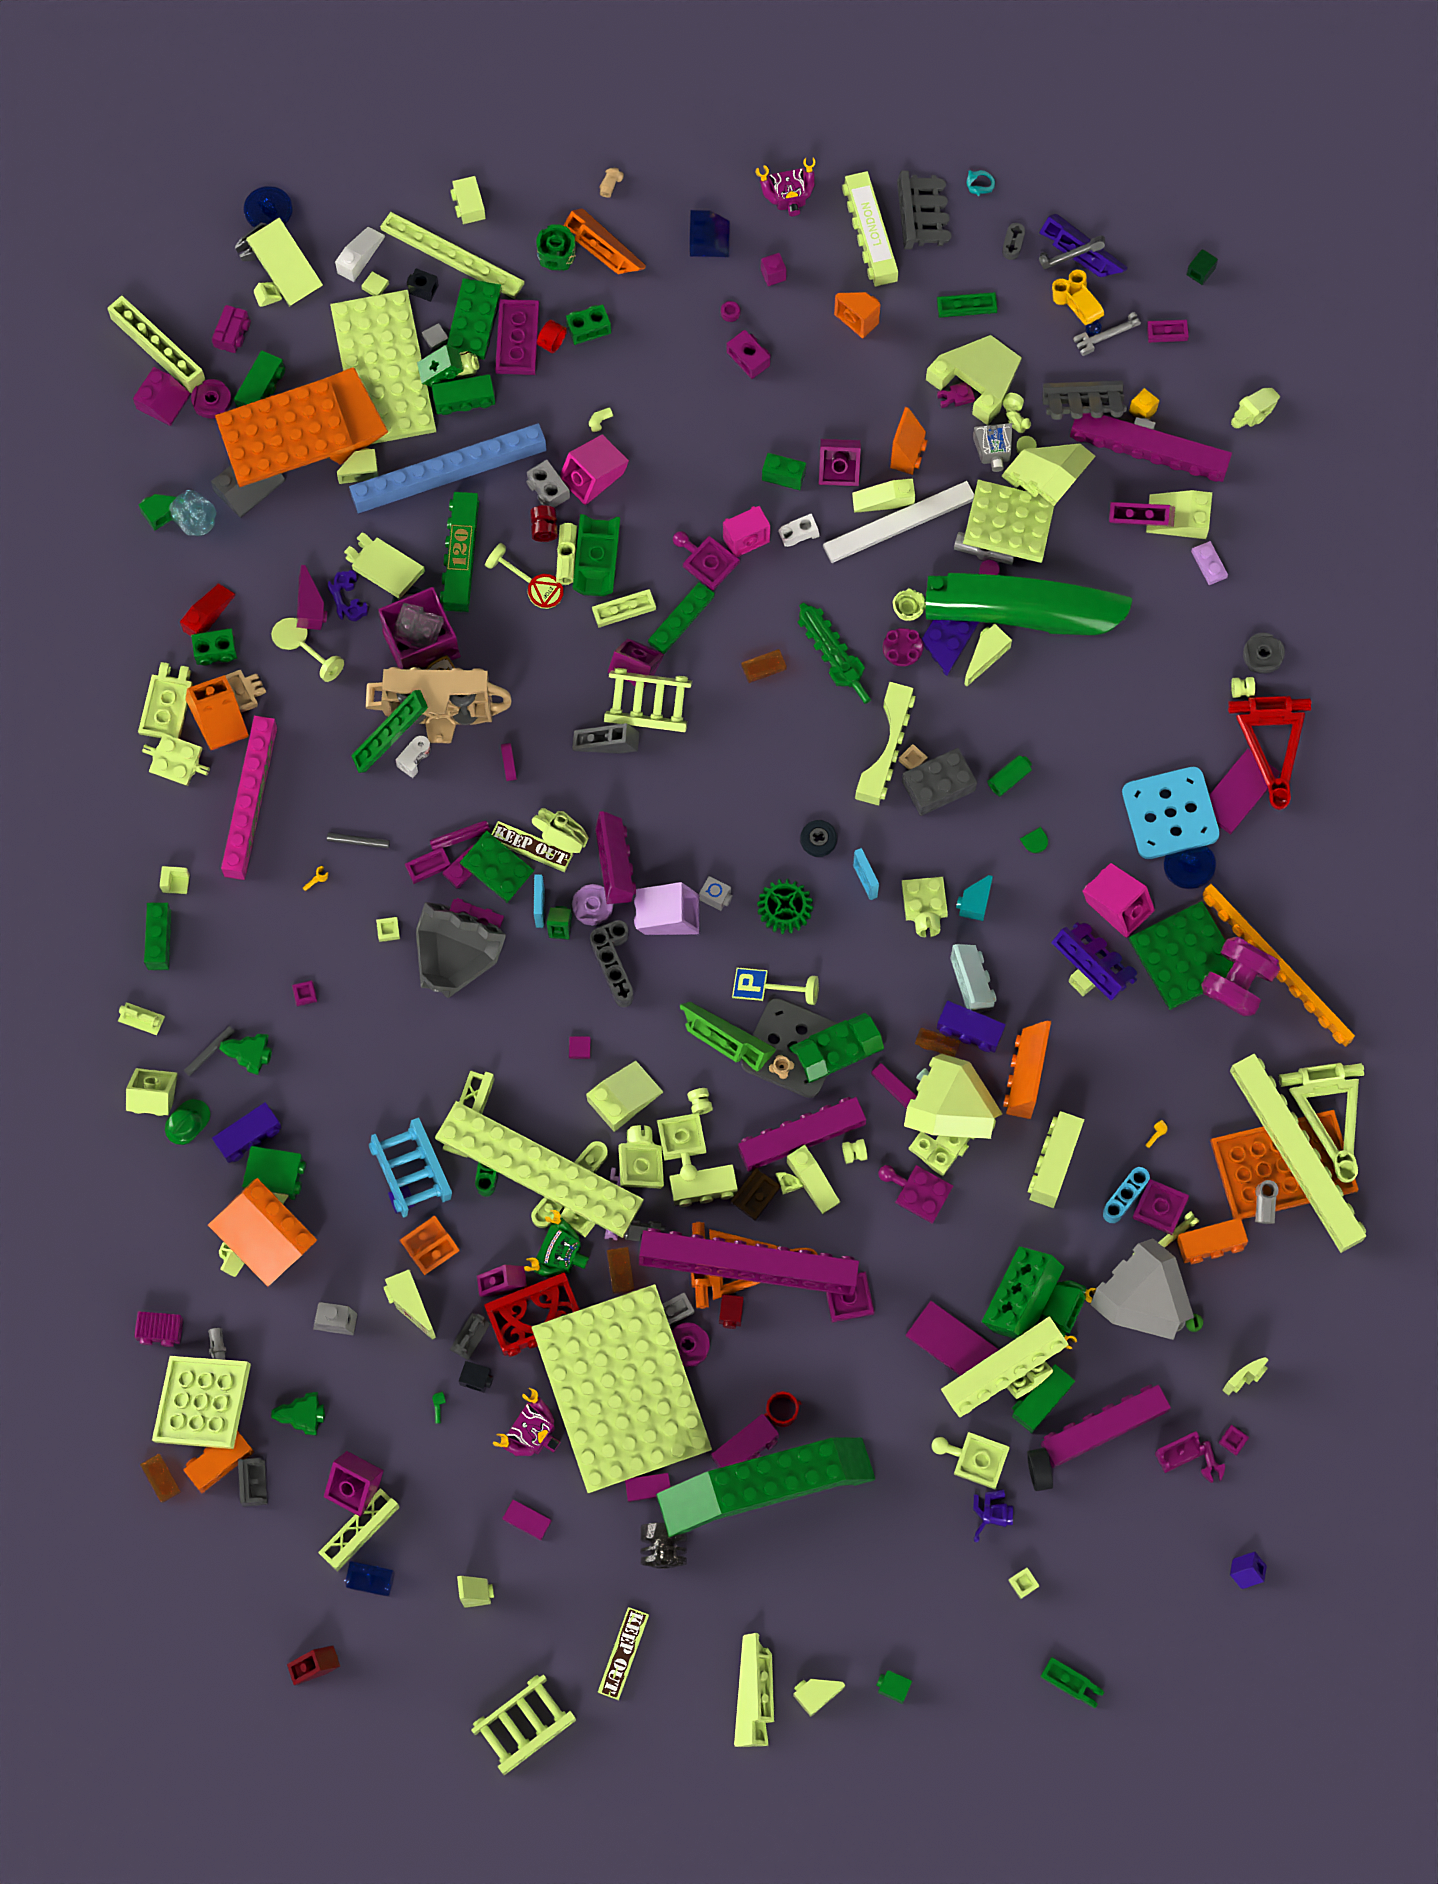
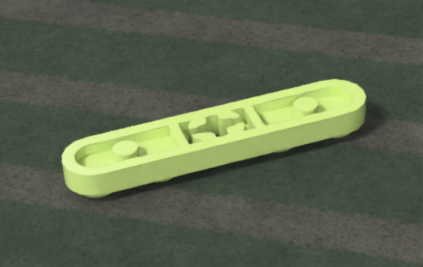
M599 1141L592 1142L574 1163L595 1173L608 1157L606 1145ZM544 1197L532 1211V1222L538 1228H546L551 1223L547 1222L545 1217L554 1218V1214L550 1210H556L561 1213L565 1207Z

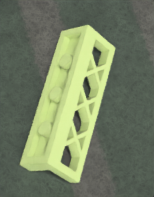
M470 1071L459 1103L464 1105L465 1100L474 1097L475 1102L472 1109L483 1114L495 1080L494 1075L489 1072H485L483 1075ZM473 1078L482 1080L480 1088L476 1091H473L471 1087ZM445 1144L443 1146L444 1151L468 1157Z
M380 1488L363 1513L372 1514L370 1521L365 1526L359 1527L360 1516L355 1514L318 1553L338 1572L400 1508L398 1503ZM382 1496L387 1503L380 1510H375V1501ZM372 1505V1511H367ZM347 1530H356V1535L348 1543H344V1533ZM332 1546H340V1552L333 1559L326 1554Z

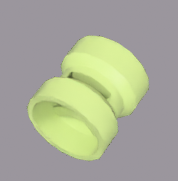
M1246 677L1245 679L1232 678V697L1240 698L1242 695L1254 697V677Z
M707 1088L695 1089L687 1094L689 1101L692 1102L691 1110L693 1114L699 1113V1115L713 1110L712 1103L708 1100L709 1092Z
M864 1139L857 1140L855 1143H842L846 1164L853 1163L857 1159L860 1161L867 1160Z

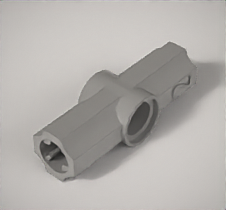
M958 532L954 550L976 555L982 561L991 559L1010 565L1013 564L1015 556L963 544L965 533Z

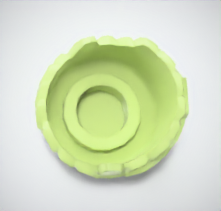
M910 588L899 592L893 600L894 611L899 618L905 621L917 619L926 608L923 594Z

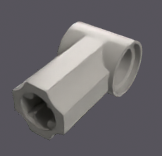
M1266 1180L1256 1187L1255 1222L1275 1223L1276 1196L1279 1190L1274 1181ZM1264 1185L1271 1188L1272 1193L1270 1196L1263 1194L1262 1188Z

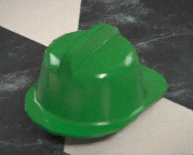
M196 1099L187 1100L182 1103L165 1123L167 1138L179 1145L191 1142L206 1127L210 1120L211 1114L206 1103Z

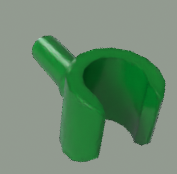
M443 1392L435 1393L432 1397L435 1409V1423H441L440 1404L446 1403Z

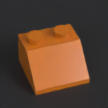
M866 292L837 293L835 295L834 315L863 339L879 324L881 304L876 297L870 296Z

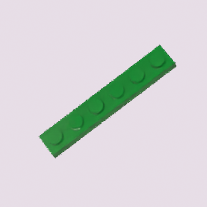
M414 690L351 755L359 773H365L428 709L421 690Z

